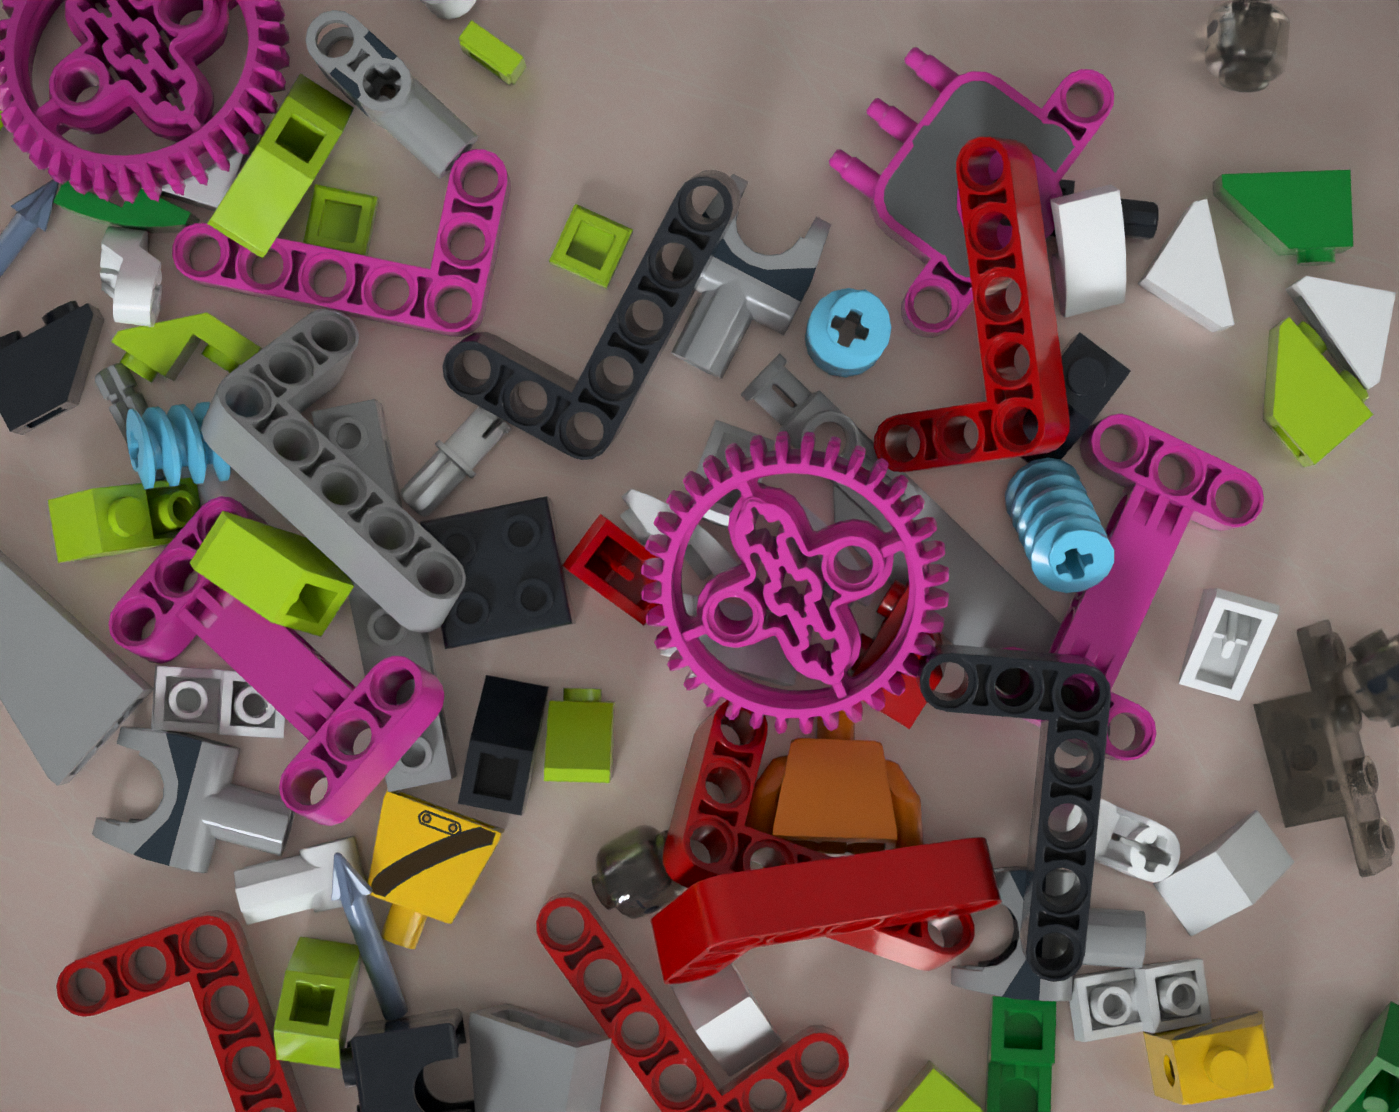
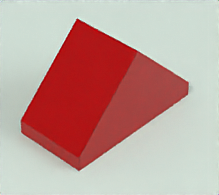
M600 514L562 566L643 626L647 623L646 615L648 611L660 605L644 601L641 596L645 585L656 582V580L649 579L641 574L642 565L645 560L659 557L651 554L643 545Z

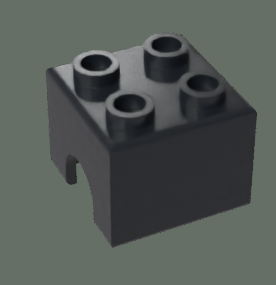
M548 496L420 522V525L457 558L463 566L466 575L465 587L441 625L445 649L576 624L570 592L562 566L552 502Z
M456 1008L403 1016L396 1020L383 1019L364 1023L353 1038L347 1041V1048L341 1049L340 1052L346 1088L357 1086L359 1098L357 1112H475L474 1099L458 1102L441 1100L430 1092L424 1079L425 1066L436 1061L458 1058L459 1044L467 1043L461 1010Z

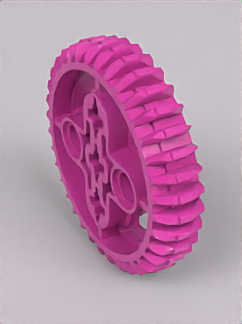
M2 0V8L10 18L0 20V110L3 111L0 114L1 121L6 129L13 133V141L23 153L30 154L29 159L38 169L43 171L48 169V173L53 180L62 185L70 180L74 190L83 195L93 187V190L100 199L109 201L118 189L124 201H129L133 204L140 188L144 189L149 199L159 202L163 185L169 184L175 194L184 196L186 187L184 180L194 176L199 184L207 186L209 178L205 170L216 163L219 169L229 172L230 162L226 155L234 149L238 153L249 155L250 146L244 136L248 132L263 135L266 126L258 116L259 113L276 114L278 104L270 93L286 90V80L279 70L290 67V57L286 49L283 48V46L290 43V37L286 26L281 24L285 20V12L278 0ZM65 1V19L81 46L63 58L54 67L49 78V101L39 107L32 84L34 57L46 25L58 7ZM100 3L104 8L108 7L112 17L107 18L103 12L99 13L95 4ZM239 5L248 32L247 57L234 91L213 117L214 92L208 80L197 66L213 55L224 44L228 34L229 11ZM192 11H202L201 16L195 22L188 25H179L186 14ZM162 30L170 41L169 48L159 34ZM136 48L139 53L143 52L148 63L143 64L140 59L136 60L130 50ZM110 65L120 78L117 82L108 71ZM90 87H99L97 93L91 99L85 102H76L78 96L84 90ZM167 94H172L175 99L179 98L185 110L180 111L176 105L172 106L166 97ZM135 113L144 126L153 134L177 143L144 154L126 156L106 155L81 149L66 140L62 135L70 129L90 135L103 134Z
M787 431L778 432L775 451H768L766 442L761 435L753 436L750 442L751 457L746 458L741 447L736 443H732L727 446L725 451L726 460L729 465L728 468L713 455L705 458L703 468L709 481L700 474L689 471L683 479V484L690 495L677 490L670 492L666 502L676 514L658 512L654 525L665 535H650L645 549L659 558L645 560L641 568L642 575L656 580V582L643 587L641 592L642 600L661 604L648 611L646 622L649 626L654 627L667 626L656 636L654 641L656 648H677L669 657L667 663L670 671H677L689 666L691 670L686 676L683 685L686 690L690 691L705 683L708 686L703 699L706 707H712L720 697H723L729 701L725 714L729 720L735 719L742 707L752 711L750 726L753 729L761 726L764 715L776 717L774 727L775 731L779 734L786 732L789 718H799L801 732L805 735L811 733L814 717L822 716L824 725L828 730L832 731L838 727V711L841 710L845 711L847 717L852 722L857 723L862 720L863 716L862 700L876 711H880L885 707L886 699L881 687L891 694L900 696L905 691L906 684L899 672L917 677L919 659L914 654L929 656L935 650V641L926 633H940L944 627V618L932 610L946 608L949 600L948 592L933 587L949 580V568L941 564H931V562L937 561L945 555V544L937 540L922 541L930 537L937 530V522L934 517H924L915 521L912 519L924 508L925 501L922 496L915 495L901 501L899 497L906 490L908 479L904 475H900L886 485L882 479L888 469V462L880 458L873 464L870 470L863 468L861 465L866 449L860 445H857L852 450L849 460L838 456L841 439L837 436L830 438L826 452L814 450L816 437L813 432L804 433L801 449H791V438ZM797 473L834 480L851 488L871 502L883 514L892 526V530L886 533L869 521L849 519L814 531L803 507L795 496L782 488L758 483V479L776 474ZM734 489H738L741 492V497L738 498L730 512L728 530L741 564L725 570L707 581L698 597L697 614L690 616L686 611L682 591V567L688 542L694 529L707 511L723 496ZM759 514H763L769 523L778 520L781 522L776 537L771 536L767 528L755 529ZM859 546L869 553L872 563L865 569L851 570L841 564L837 553L844 547ZM902 551L905 554L909 575V598L903 622L896 637L881 657L868 669L852 677L848 674V671L859 657L862 639L859 626L849 607V603L868 596L881 588L892 572L894 553ZM819 554L823 555L822 561L818 557ZM761 561L768 573L764 585L756 577ZM786 571L787 574L791 573L796 581L808 580L804 596L802 593L799 594L794 586L782 587ZM825 580L834 590L830 609L822 595ZM729 597L741 598L749 604L753 615L745 620H731L720 610L719 602ZM813 629L815 632H819L824 640L835 638L832 653L829 650L826 651L821 643L810 645ZM706 634L720 645L733 648L753 645L771 636H776L786 658L796 671L810 679L821 680L823 683L831 686L813 690H785L756 683L739 675L720 662L704 646L699 636Z

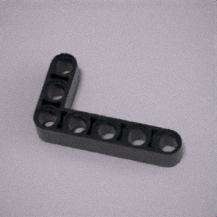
M705 170L691 177L680 188L579 380L494 334L475 332L454 345L445 356L442 368L444 379L449 388L466 400L570 457L588 460L603 454L619 435L737 214L740 205V192L735 181L726 173L717 170ZM707 185L715 188L721 194L724 202L721 216L706 218L696 212L692 204V195L696 187ZM678 243L689 249L693 256L694 264L690 273L679 275L672 273L666 268L662 259L663 248L666 244ZM649 300L658 305L663 313L662 327L658 330H647L640 327L633 317L632 309L634 302ZM466 350H476L487 357L491 367L488 379H477L467 373L463 364V356ZM609 356L624 358L633 369L632 383L620 386L608 380L603 369L605 358ZM533 381L543 387L547 394L546 408L541 410L528 408L519 397L518 389L520 382ZM579 412H589L596 415L603 424V437L599 440L583 438L575 428V415Z
M951 644L936 645L935 650L929 656L920 657L919 671L916 677V682L926 702L935 709L954 713L1041 720L1020 942L1025 958L1031 970L1037 976L1051 982L1065 981L1077 973L1082 967L1085 957L1111 701L1110 684L1097 665L1088 658L1078 655ZM945 662H953L964 668L962 684L958 689L950 693L937 692L929 684L931 672L936 666ZM1009 668L1024 669L1029 674V684L1025 692L1016 698L1007 699L1000 697L995 691L998 676ZM1079 673L1090 675L1094 680V689L1092 695L1086 701L1080 704H1070L1062 700V685L1068 677ZM1077 738L1087 743L1088 752L1080 765L1074 768H1063L1055 763V752L1062 742ZM1070 803L1081 808V818L1075 828L1067 832H1057L1049 828L1048 819L1050 813L1057 806ZM1065 868L1075 873L1074 884L1068 892L1053 896L1042 891L1043 879L1050 871ZM1057 932L1068 937L1067 949L1057 958L1045 959L1038 956L1035 952L1038 941L1049 933Z

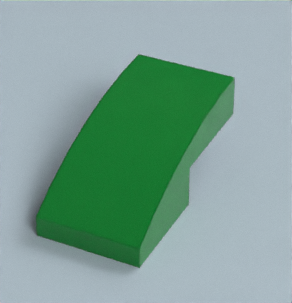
M67 181L61 185L53 203L64 210L85 219L107 226L147 231V233H180L185 227L200 221L191 212L162 198L159 199V202L149 199L144 189L141 188L133 204L125 201L123 206L120 207L110 201L100 199L89 191L85 195L76 192L70 182Z
M992 996L987 1052L985 1112H1051L1052 1066L1055 1064L1057 1001L1019 1000Z

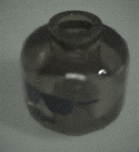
M1230 0L1218 5L1208 17L1204 55L1205 67L1214 77L1219 79V83L1229 90L1257 92L1265 89L1269 82L1276 80L1286 70L1290 34L1289 17L1280 7L1270 3V0Z
M1382 628L1348 648L1354 659L1346 664L1342 670L1341 678L1367 720L1372 722L1387 721L1390 728L1399 725V634L1387 638Z
M640 825L599 848L596 855L597 874L592 876L591 882L597 898L606 909L611 910L616 907L626 917L640 919L670 904L684 892L685 887L671 879L666 873L663 864V850L669 830L660 832L651 825Z

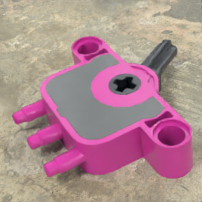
M913 47L904 59L905 64L915 70L918 77L941 93L919 124L898 108L889 106L880 98H875L866 110L867 115L877 121L879 127L903 144L881 175L860 159L851 157L842 149H837L830 158L829 166L839 172L841 178L871 199V212L875 223L885 235L926 264L909 287L901 303L902 319L912 333L926 338L943 335L955 324L973 300L956 175V160L961 148L969 140L977 137L1015 139L1025 144L1032 152L1036 165L1045 239L1057 241L1050 199L1074 194L1075 181L1063 180L1062 178L1108 117L1114 105L1113 88L1103 74L1091 69H1080L1070 73L1062 80L1041 109L1002 79L988 72L971 71L959 75L933 55H927L918 47ZM1076 87L1090 90L1096 96L1098 102L1097 113L1091 117H1079L1073 114L1067 106L1066 93ZM998 151L991 157L988 168L990 178L994 183L1003 172V160ZM1121 198L1125 237L1146 240L1154 238L1159 220L1158 205L1149 201ZM1002 218L997 227V237L999 243L1005 247L1011 239L1012 226L1010 220ZM926 290L940 293L946 299L948 305L946 319L936 324L922 321L916 315L914 309V299L919 293Z

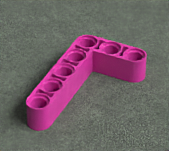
M473 149L465 152L454 162L449 176L430 269L276 238L268 252H276L281 255L283 271L276 281L269 284H259L255 282L252 275V266L258 255L207 223H194L185 227L174 240L172 258L176 268L184 276L202 286L313 309L330 308L340 311L347 316L449 337H464L473 333L481 325L485 316L511 192V180L503 161L495 153L485 149ZM478 166L489 167L498 174V183L495 190L485 197H474L464 190V179L467 173ZM465 228H474L481 231L485 236L483 251L471 260H461L456 258L451 252V241L454 235ZM204 239L218 241L220 246L218 263L207 271L194 270L190 262L192 248ZM327 265H339L344 268L346 273V283L343 290L332 297L318 295L314 288V278L317 272ZM390 277L404 279L409 286L407 301L395 310H385L379 307L376 301L378 286ZM452 290H462L468 293L472 299L470 314L458 323H448L442 320L438 314V304L441 297Z

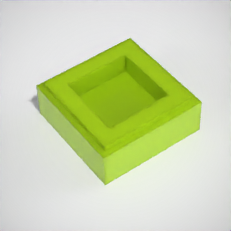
M472 20L458 38L464 54L508 85L511 83L515 85L527 68L522 55Z
M315 184L303 243L368 256L379 198Z
M575 204L549 263L608 289L633 234V229Z

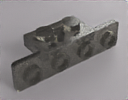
M1326 619L1297 629V637L1311 690L1260 701L1253 704L1285 828L1344 816L1359 875L1363 878L1376 875L1392 865L1391 856L1395 850V841L1389 822L1385 818H1381L1375 795L1379 786L1375 764L1369 756H1365L1359 734L1363 722L1361 708L1356 697L1353 694H1349L1343 669L1346 666L1345 647L1339 634L1333 632L1330 621Z

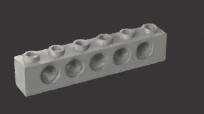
M376 399L311 412L314 427L403 508L382 404ZM349 577L354 584L349 594V600L364 675L366 676L381 660L391 656H402L437 677L428 632H414L399 624ZM414 679L407 680L399 688L396 698L397 705L403 704L411 698L415 689ZM443 708L436 719L385 776L388 792L451 780L457 776Z

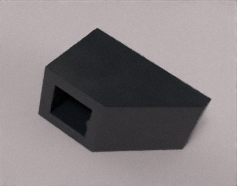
M70 301L46 313L42 317L45 326L23 337L20 331H14L0 337V414L10 432L24 435L79 405L104 324V318L98 308L89 303L79 307L77 301Z
M486 675L469 741L458 804L520 816L525 813L548 696V686Z

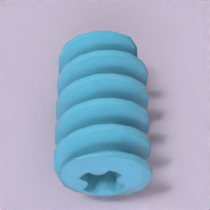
M846 288L831 292L819 300L808 320L805 333L808 355L818 368L829 375L846 378L864 373L875 365L889 344L892 327L888 310L877 296L866 289ZM845 320L857 324L855 335L861 338H854L849 347L837 343L839 332L834 329L841 328Z
M210 402L197 403L192 412L184 404L173 405L167 415L159 406L150 407L145 410L142 418L134 409L128 410L126 418L127 447L132 467L135 472H138L144 489L154 488L156 472L159 469H163L170 487L179 485L182 467H188L195 484L204 483L206 468L209 464H213L219 481L229 480L231 467L209 447L201 431L202 422Z
M1053 458L1033 460L1020 468L1008 483L1004 495L1005 507L1012 519L1013 527L1018 533L1019 541L1024 547V552L1031 563L1035 576L1040 583L1049 589L1063 593L1080 592L1097 585L1109 574L1114 564V548L1107 538L1106 531L1100 523V519L1094 510L1084 485L1080 481L1077 471L1067 462Z

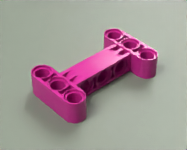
M1115 414L1089 426L1082 435L1079 446L1081 458L1090 470L1124 487L1105 528L1107 538L1114 548V564L1109 574L1097 585L1075 593L1048 653L1078 655L1088 658L1103 672L1110 684L1111 692L1108 726L1113 717L1121 713L1131 719L1135 728L1134 740L1123 750L1112 745L1107 731L1105 758L1129 761L1139 759L1149 752L1155 742L1157 734L1156 725L1151 714L1146 709L1112 692L1111 689L1190 519L1217 531L1243 527L1254 521L1260 514L1264 503V496L1259 482L1248 472L1133 416ZM1106 429L1117 430L1127 441L1128 449L1122 462L1111 461L1101 450L1100 440ZM1164 456L1176 459L1183 467L1184 480L1178 490L1167 488L1159 479L1158 466ZM1221 484L1232 486L1240 495V510L1233 518L1222 514L1216 506L1215 496ZM1017 647L1000 648V649H1010V650L1026 651V650H1024V649L1017 648ZM1019 668L1021 675L1020 684L1011 694H1003L995 687L996 693L1000 697L1007 699L1022 695L1029 684L1028 672ZM1079 673L1068 677L1062 686L1071 689L1077 697L1078 704H1080L1092 695L1094 680L1090 675ZM1021 718L1038 727L1041 726V720ZM1077 738L1067 740L1088 750L1087 743Z
M220 496L210 499L195 513L117 602L110 614L108 624L110 635L116 644L151 663L158 664L172 661L198 635L309 740L287 765L281 775L279 784L280 796L287 808L320 825L333 826L342 823L352 815L436 719L443 708L445 697L443 686L436 676L408 658L391 656L376 664L355 687L294 629L271 623L198 573L197 581L193 587L184 592L185 580L194 571L190 561L222 511L268 525L265 519L231 497ZM155 618L154 630L150 636L142 640L143 628L148 621ZM414 679L415 689L411 698L405 703L397 705L396 698L399 688L407 680ZM370 728L372 735L369 745L363 752L354 755L355 739L363 730ZM327 777L328 786L326 794L318 803L312 805L310 799L312 788L319 780Z

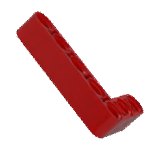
M996 137L974 138L961 148L956 160V175L987 401L898 414L886 418L878 426L874 435V450L877 459L883 458L888 462V469L893 472L931 470L1048 453L1058 449L1068 436L1070 418L1036 165L1032 152L1025 144L1015 139ZM998 151L1003 160V172L994 183L990 178L988 168L991 157ZM1004 216L1010 220L1012 226V236L1005 247L999 243L997 237V227ZM1013 280L1018 284L1021 292V301L1014 312L1011 311L1006 302V290ZM1021 345L1028 351L1030 358L1029 368L1023 376L1018 373L1014 364V355ZM1029 409L1032 410L1038 420V432L1032 441L1025 435L1023 429V419ZM969 419L973 420L979 432L977 444L973 449L966 443L964 437V428ZM911 428L917 432L920 440V448L915 457L912 456L907 447V435Z
M728 700L717 707L699 724L694 733L663 850V864L666 873L674 882L686 888L701 880L717 875L751 870V861L759 863L764 868L834 858L745 826L768 735V722L764 715L761 726L753 729L750 726L752 711L742 707L740 708L739 715L735 719L729 720L725 715L729 703ZM721 724L731 727L737 733L740 745H735L725 738L721 730ZM706 782H712L722 790L725 804L712 799L707 792ZM690 840L698 841L706 847L710 855V863L699 860L693 854ZM971 914L826 937L918 970L930 971L941 967L970 947L975 935V925ZM928 924L935 926L941 932L944 947L936 944L930 937Z
M973 837L717 875L690 886L651 918L650 922L663 981L665 984H681L704 979L719 973L752 948L961 916L992 908L1000 904L1002 899L987 839L985 837Z
M571 892L559 893L551 897L541 908L536 921V932L541 944L606 1035L612 1039L611 1042L661 1112H800L837 1086L846 1076L849 1068V1054L842 1037L832 1028L824 1025H813L795 1034L721 1088L592 905L584 897ZM567 906L576 909L584 920L583 932L572 940L557 938L548 926V917L553 910ZM598 959H607L614 962L621 972L622 979L620 984L608 992H600L593 989L585 978V970L591 962ZM634 1012L651 1014L659 1025L657 1036L652 1041L642 1044L630 1041L622 1029L625 1018ZM820 1041L831 1044L837 1051V1059L830 1070L823 1073H814L808 1071L802 1065L801 1056L809 1044ZM673 1064H682L689 1067L697 1079L692 1090L684 1095L667 1093L659 1081L660 1075L666 1067ZM763 1079L775 1080L785 1089L783 1102L772 1110L756 1108L749 1099L751 1088L756 1082Z
M220 910L207 911L100 949L75 960L60 973L56 985L58 999L66 1010L82 1017L94 1016L190 982L235 1112H261L270 1107L280 1108L284 1112H308L291 1063L289 1061L276 1060L273 1032L275 1018L243 928L238 920L228 912ZM210 924L217 926L225 934L227 948L222 957H208L198 948L196 936L202 925ZM142 947H154L162 952L165 957L166 970L161 979L147 978L139 971L136 958ZM81 969H94L102 975L105 980L106 989L101 1000H88L80 994L77 989L76 980ZM232 985L244 991L249 1003L248 1011L244 1017H229L221 1011L218 1006L217 997L219 990L223 986ZM254 1046L267 1054L270 1060V1070L267 1076L254 1078L243 1072L239 1065V1054L242 1048Z

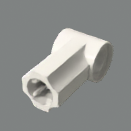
M355 836L299 850V855L280 860L274 859L234 871L235 891L240 911L243 913L246 924L314 908L316 913L342 907L340 899L331 901L334 854L337 852L341 853L366 881Z

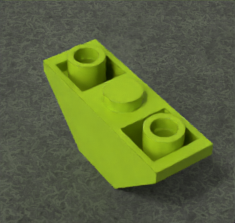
M300 73L207 224L263 259L344 131L354 107Z

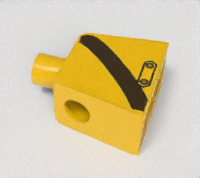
M387 790L382 803L368 884L373 889L369 895L392 903L381 931L382 939L415 950L427 917L452 924L501 841L505 829L399 790L392 792Z
M1263 1011L1211 1019V1023L1163 1032H1143L1154 1095L1181 1105H1190L1273 1089L1274 1070ZM1170 1060H1171V1063H1172V1065H1173L1175 1078H1173V1076H1172V1072H1171V1068H1170Z

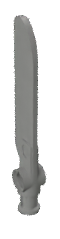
M778 354L740 394L746 401L754 399L781 425L779 432H788L791 438V445L795 449H801V442L805 432H814L822 423L834 422L843 429L846 436L845 448L838 456L849 460L852 450L857 445H860L866 449L861 465L863 468L870 470L878 460L874 450V442L820 390L811 393L785 367L787 360L781 354ZM772 385L780 389L794 403L793 408L772 389ZM887 469L882 479L886 485L900 475H904L908 479V486L899 497L901 501L915 495H921L924 499V508L912 519L915 521L924 517H934L937 522V530L930 537L922 541L937 540L945 544V555L937 561L931 562V564H941L949 568V580L941 585L933 586L949 593L948 606L935 610L936 613L944 618V627L940 633L953 645L998 649L1017 647L1026 651L1048 653L1061 623L905 472H893ZM828 479L833 483L835 523L849 519H859L871 522L886 533L892 530V526L883 514L861 494L841 483ZM851 546L869 564L872 563V558L865 549L859 546ZM902 551L894 553L892 572L887 579L891 585L895 579L904 585L909 580L906 558ZM1009 668L998 676L995 686L1004 694H1011L1019 686L1021 680L1019 668ZM1062 686V700L1066 703L1078 704L1074 692L1068 687ZM1110 723L1108 726V737L1110 736ZM1067 740L1059 745L1063 751L1075 757L1086 756L1088 750Z

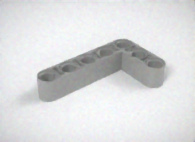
M330 308L318 309L309 313L221 381L202 422L201 431L203 438L217 455L399 624L408 630L418 633L432 632L442 625L465 587L466 575L463 566L456 557L301 415L303 411L337 385L359 340L357 326L348 316Z

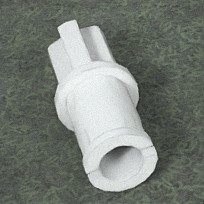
M478 406L445 443L440 440L435 443L439 450L401 489L400 495L402 499L419 515L423 517L429 516L466 475L471 479L476 475L472 469L505 433H509L511 427L504 420H500L496 415Z

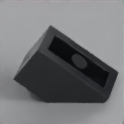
M1080 332L1071 338L1061 352L1070 418L1068 436L1065 442L1054 451L1020 457L1026 463L1044 458L1062 460L1093 423L1131 372V370ZM1029 409L1023 419V429L1025 435L1032 441L1038 432V420L1032 410Z

